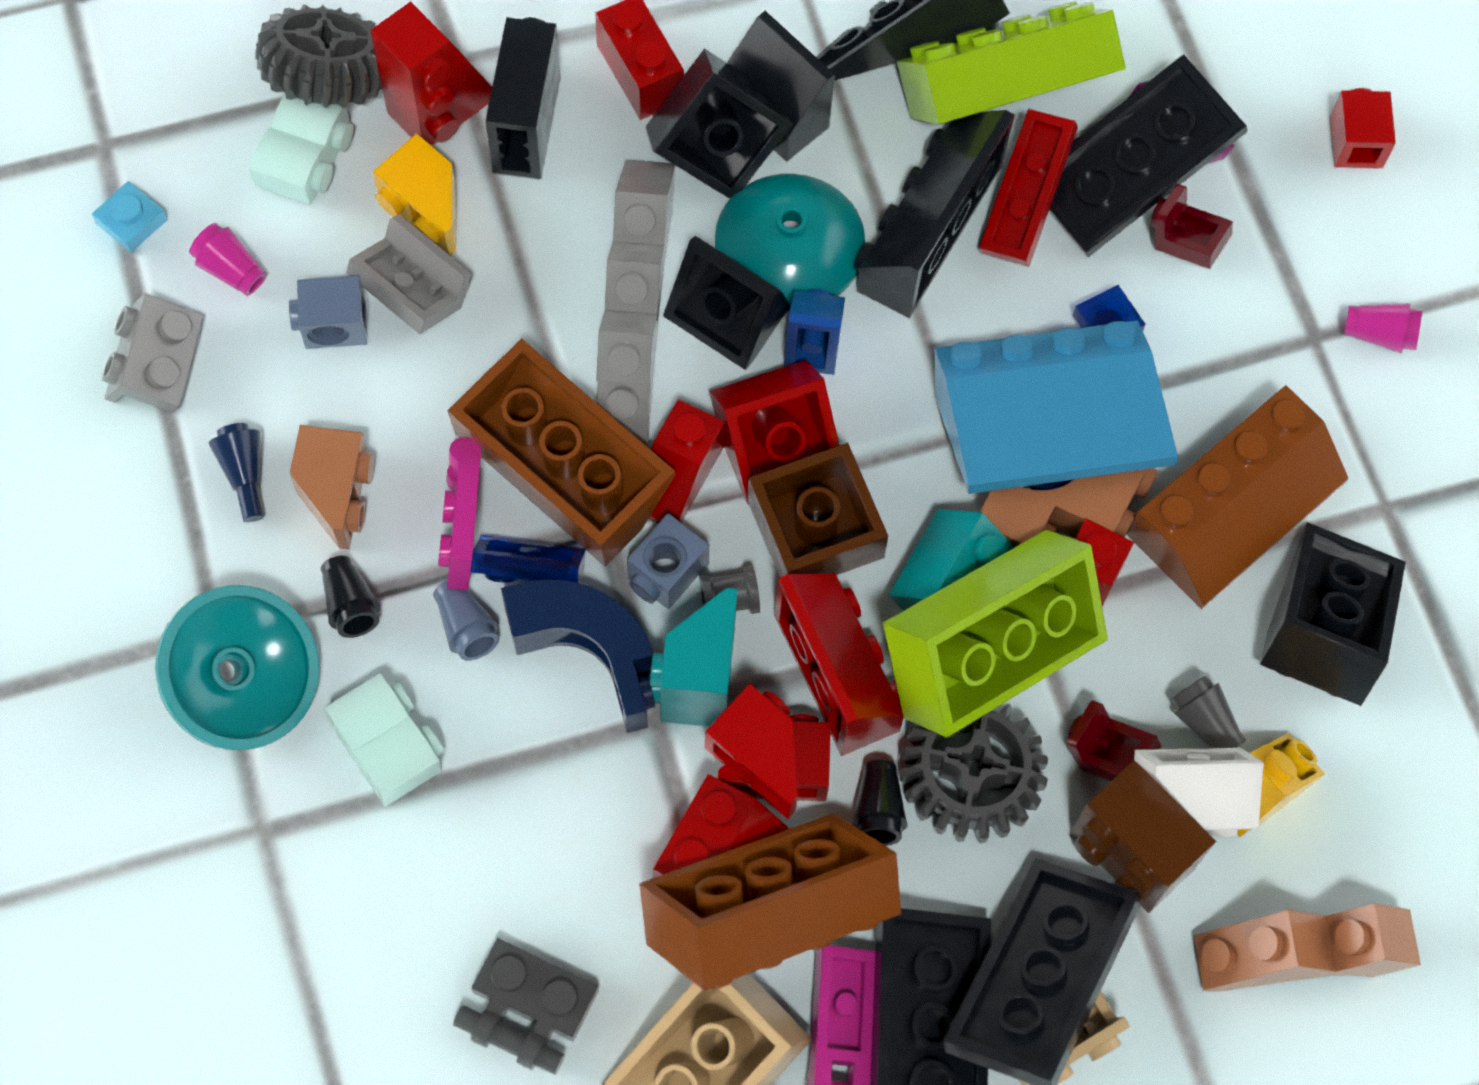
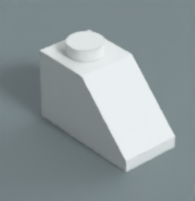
M1242 748L1135 750L1134 760L1210 835L1232 837L1237 835V829H1259L1264 762Z

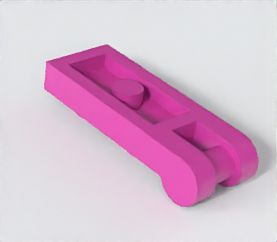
M460 437L455 439L449 448L448 458L450 465L447 469L446 482L452 491H445L442 523H453L452 535L441 534L438 566L448 567L447 589L468 591L473 553L481 446L472 438Z
M833 945L816 950L811 1030L813 1040L810 1047L809 1075L806 1085H870L876 951ZM832 1064L848 1066V1079L846 1082L831 1081Z

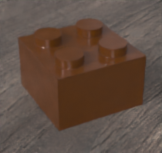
M849 443L748 479V503L779 578L787 574L835 573L839 575L885 557L888 533Z
M1135 760L1086 804L1070 833L1076 840L1074 842L1076 850L1089 864L1095 867L1101 865L1116 880L1114 882L1115 885L1140 893L1141 906L1148 914L1196 869L1216 843V840Z

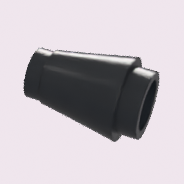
M340 555L326 560L321 565L320 570L329 625L337 629L338 634L345 638L359 637L369 633L379 623V602L353 565L350 557Z
M872 760L864 765V774L852 825L885 846L896 844L902 839V831L907 828V819L896 764L888 760Z

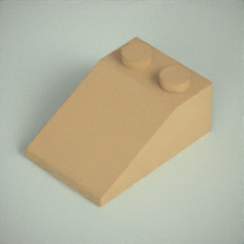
M750 974L734 979L725 987L708 989L706 991L693 982L603 1085H771L813 1038Z

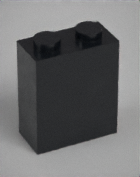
M506 17L485 120L492 173L542 179L561 79L556 23L544 22L534 17L523 19Z

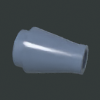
M447 581L435 589L433 597L438 604L450 651L459 654L460 658L465 661L476 660L490 653L499 642L497 622L467 590L447 589Z

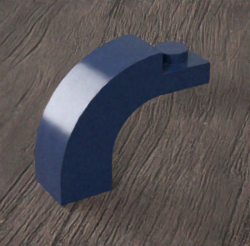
M534 580L501 588L504 608L517 655L554 646L576 647L592 654L605 666L612 678L626 732L629 733L648 728L647 709L655 708V702L648 676L644 675L651 674L653 650L644 630L625 607L595 588L566 580Z

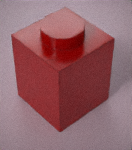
M1368 88L1341 91L1330 114L1334 168L1383 169L1396 144L1390 91H1372Z
M1086 518L1075 539L1090 544L1092 547L1103 607L1134 542Z

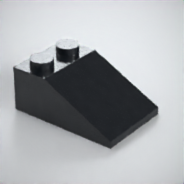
M1307 522L1302 531L1267 632L1260 665L1274 670L1283 676L1291 677L1323 690L1334 697H1339L1362 706L1388 664L1406 562Z

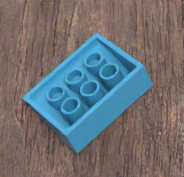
M1138 320L1129 322L1115 321L1107 325L1077 329L1063 328L1055 332L1025 336L1012 335L1003 339L974 343L960 342L952 346L935 348V399L968 494L1178 464V454L1152 350Z

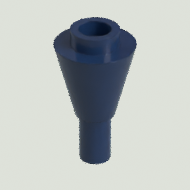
M235 423L221 427L217 430L218 436L210 440L208 444L232 489L237 493L243 522L261 520L264 518L257 489L260 472L261 432L249 429L246 423Z

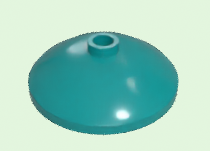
M775 174L747 184L742 191L732 196L726 203L718 218L715 231V248L781 290L790 307L794 290L807 292L819 289L828 291L834 296H839L844 292L859 272L854 269V265L865 245L864 227L856 208L842 192L825 181L802 174ZM786 221H794L797 222L799 226L796 228H788L783 223Z
M229 585L206 591L194 597L172 616L161 635L155 661L156 682L165 708L173 720L187 734L215 748L236 751L249 750L266 746L281 739L304 718L314 700L318 686L319 657L309 627L289 603L261 588ZM223 661L231 663L234 667V676L230 681L225 680L220 674V665Z

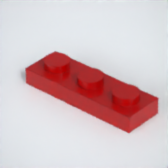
M1032 109L1027 110L979 246L982 254L1027 267L1030 266L1078 130L1076 121Z

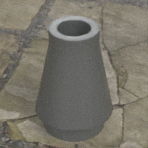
M1204 675L1171 698V701L1178 709L1174 714L1211 748H1237L1246 741L1236 723L1219 682L1213 685L1207 675Z

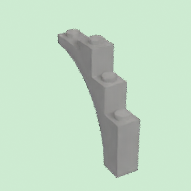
M626 159L615 191L613 242L607 259L605 310L598 335L597 404L648 447L659 310L667 242L673 213L676 165L665 162Z

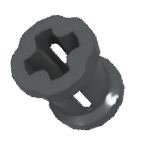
M753 566L744 567L742 573L711 578L708 573L699 574L703 606L724 589L733 588L737 589L736 611L748 609L751 614L760 613L758 585Z

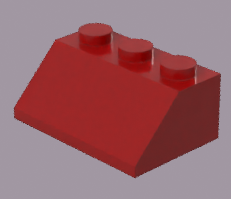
M835 573L787 574L778 578L774 617L824 722H831V736L840 755H846L900 732L904 717L896 681L888 682L880 664L884 663L881 647L872 633L865 635L857 619L861 617V609L850 587L843 589Z

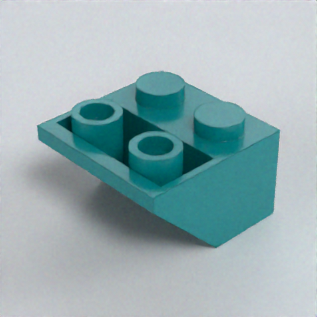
M937 509L888 596L904 611L1015 547L982 512Z

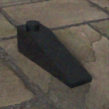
M892 0L887 3L886 1H879L869 10L871 13L870 22L866 26H857L846 30L816 57L835 74V81L912 57L910 48L935 41H939L940 45L947 43L956 44L958 43L956 35L979 28H985L986 31L996 30L999 26L998 21L1006 17L1010 12L1003 0Z

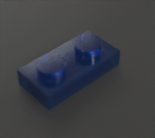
M481 535L472 553L471 573L485 574L488 580L500 583L513 582L516 579L530 581L553 579L579 583L584 570L586 549Z

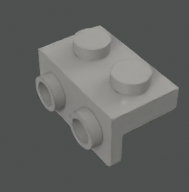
M399 214L389 220L385 238L350 258L346 274L349 276L359 275L362 287L418 334H422L461 309L471 276L470 272L456 259L452 258Z
M144 293L131 307L124 306L117 319L114 331L115 335L121 337L117 353L112 352L102 374V381L108 383L104 399L115 403L124 395L172 413L177 410L181 404L203 315Z

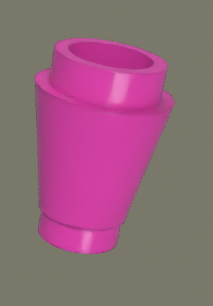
M212 223L195 238L190 246L189 254L196 259L195 266L234 289L241 291L245 296L253 294L266 279L267 273L260 268L259 264L229 227L221 228L217 223Z
M1410 303L1360 305V307L1349 305L1344 335L1353 336L1356 339L1401 354L1403 349L1416 350L1423 310L1410 308Z

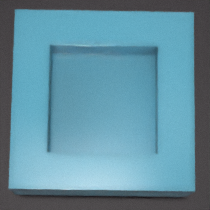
M129 181L92 213L95 223L130 253L167 221L164 210Z

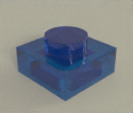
M1119 285L1076 305L1072 315L1081 328L1107 325L1115 321L1129 322L1138 320L1143 331L1146 325Z

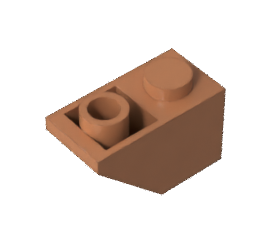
M300 425L290 468V476L298 496L338 548L350 550L353 532L360 533L364 523L365 502L359 501L362 484H370L372 481L375 462L374 453L368 452L362 432Z

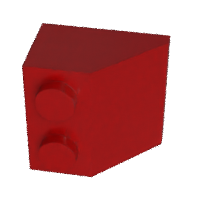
M807 360L709 391L715 417L725 421L724 448L748 505V479L750 477L840 446L825 380Z
M707 774L655 864L653 878L790 828L757 799Z

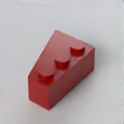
M411 1L370 30L387 113L410 137L417 133L431 146L437 142H444L455 134L462 123L489 104L492 86Z

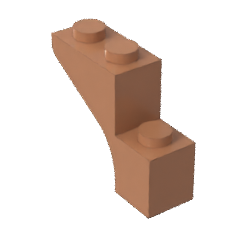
M1151 468L1080 478L1051 490H1032L1022 487L994 490L989 493L980 512L985 514L1014 547L1045 530L1052 532L1058 530L1075 539L1086 518L1125 537L1137 514L1128 509L1135 495L1145 499L1159 470Z
M1377 903L1328 916L1284 910L1194 935L1203 991L1209 992L1324 976L1357 975L1375 977L1421 965L1410 910Z

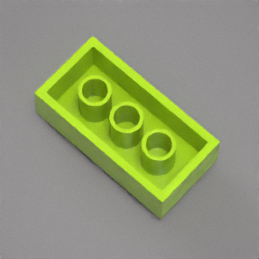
M1076 1L1067 2L1048 8L1049 17L1039 16L1032 18L1031 15L1018 16L1003 21L1004 30L986 31L985 28H979L956 35L958 42L956 44L947 43L940 45L939 41L910 48L912 57L897 61L910 118L942 124L1125 70L1126 67L1114 11L1095 9L1094 2L1077 5Z
M1049 530L1039 533L883 622L904 719L946 738L1108 640L1091 545Z

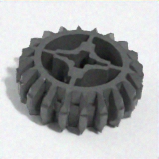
M302 5L300 10L289 7L284 8L283 14H271L269 21L262 23L261 32L258 34V42L256 43L255 59H257V69L260 70L261 80L270 83L271 90L285 92L286 99L298 98L304 100L306 106L310 103L322 104L324 108L328 104H337L342 108H346L348 102L358 105L364 104L366 98H376L379 90L382 89L370 32L376 26V23L371 20L362 21L359 13H344L341 7L336 10L326 9L324 5L320 8H310L307 5Z
M1005 704L1001 708L1000 713L990 711L952 734L972 733L970 742L960 748L947 746L945 751L936 750L934 748L946 737L924 727L910 728L907 740L913 746L903 747L900 755V760L909 766L901 769L899 778L901 782L914 784L905 794V799L908 803L924 801L917 813V817L921 821L927 820L933 814L939 817L934 829L937 834L945 832L947 825L950 824L957 827L955 839L958 842H963L968 830L974 829L978 842L985 843L989 837L990 826L1001 838L1007 837L1010 832L1009 821L1014 825L1022 827L1029 818L1025 809L1034 811L1038 809L1042 800L1036 792L1045 790L1048 784V778L1039 773V771L1046 768L1048 757L1043 754L1033 753L1041 746V735L1024 737V733L1030 724L1028 717L1020 718L1015 723L1009 720L1012 713L1010 704ZM990 738L996 740L1007 750L1015 766L1010 765V760L1001 758L992 751ZM969 761L979 763V777L969 775ZM931 771L938 772V778L948 780L956 787L958 802L941 790ZM1002 786L1015 789L1008 797L998 803L988 806H975L978 795L985 790L1001 791Z

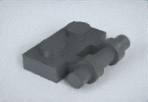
M497 938L471 987L474 994L488 1000L489 1003L482 1014L462 1005L455 1016L453 1026L472 1034L470 1040L485 1048L492 1044L517 1056L516 1063L530 1070L537 1066L556 1075L562 1065L565 1054L547 1046L553 1032L574 1042L599 992V987ZM508 1010L535 1023L528 1036L501 1023Z

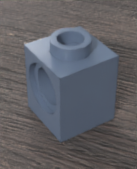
M359 275L297 280L298 299L289 300V318L292 331L300 330L306 349L367 345L365 296Z
M667 514L627 559L629 586L644 601L650 604L657 601L669 610L709 565L710 545L670 514ZM660 559H670L676 562L678 567L672 572L661 573L653 569L652 564Z

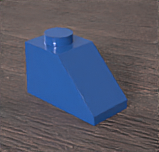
M819 289L807 292L794 290L788 318L784 367L807 360L818 373L835 374L845 297L834 296L828 291Z

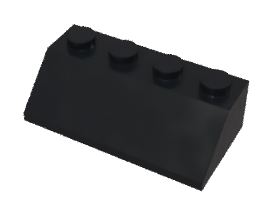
M1007 110L979 112L952 120L945 131L940 128L936 130L926 149L927 161L922 168L918 166L912 168L902 188V193L905 194L898 206L894 204L889 205L878 227V231L882 232L874 245L867 242L857 257L854 269L859 271L857 292L910 319L1001 170L1015 114Z

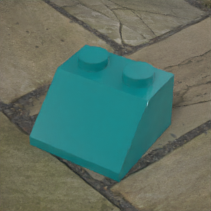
M724 589L666 634L664 653H653L650 686H652L654 702L660 704L661 722L711 726L726 710L728 706L735 633L737 589Z

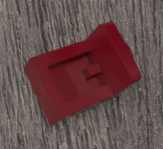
M1176 184L1167 199L1161 198L1157 202L1152 213L1151 226L1155 228V250L1211 269L1232 235L1233 221L1187 205V187Z
M1094 700L1089 703L1083 715L1075 718L1069 729L1067 746L1080 770L1112 781L1135 759V750L1162 748L1156 735L1111 719L1104 705Z

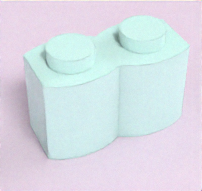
M284 94L275 111L271 126L260 140L249 167L255 186L309 205L314 201L318 192L325 193L333 176V166L330 163L335 159L339 151H346L353 136V124L350 123L347 108H342L337 104H328L324 108L322 104L310 103L306 106L304 100L298 98L289 100L286 99Z
M379 673L323 708L332 729L385 807L441 772L440 761L437 756L442 754L444 750L427 724L418 728L409 717L408 712L413 710L414 706L398 681L389 685Z

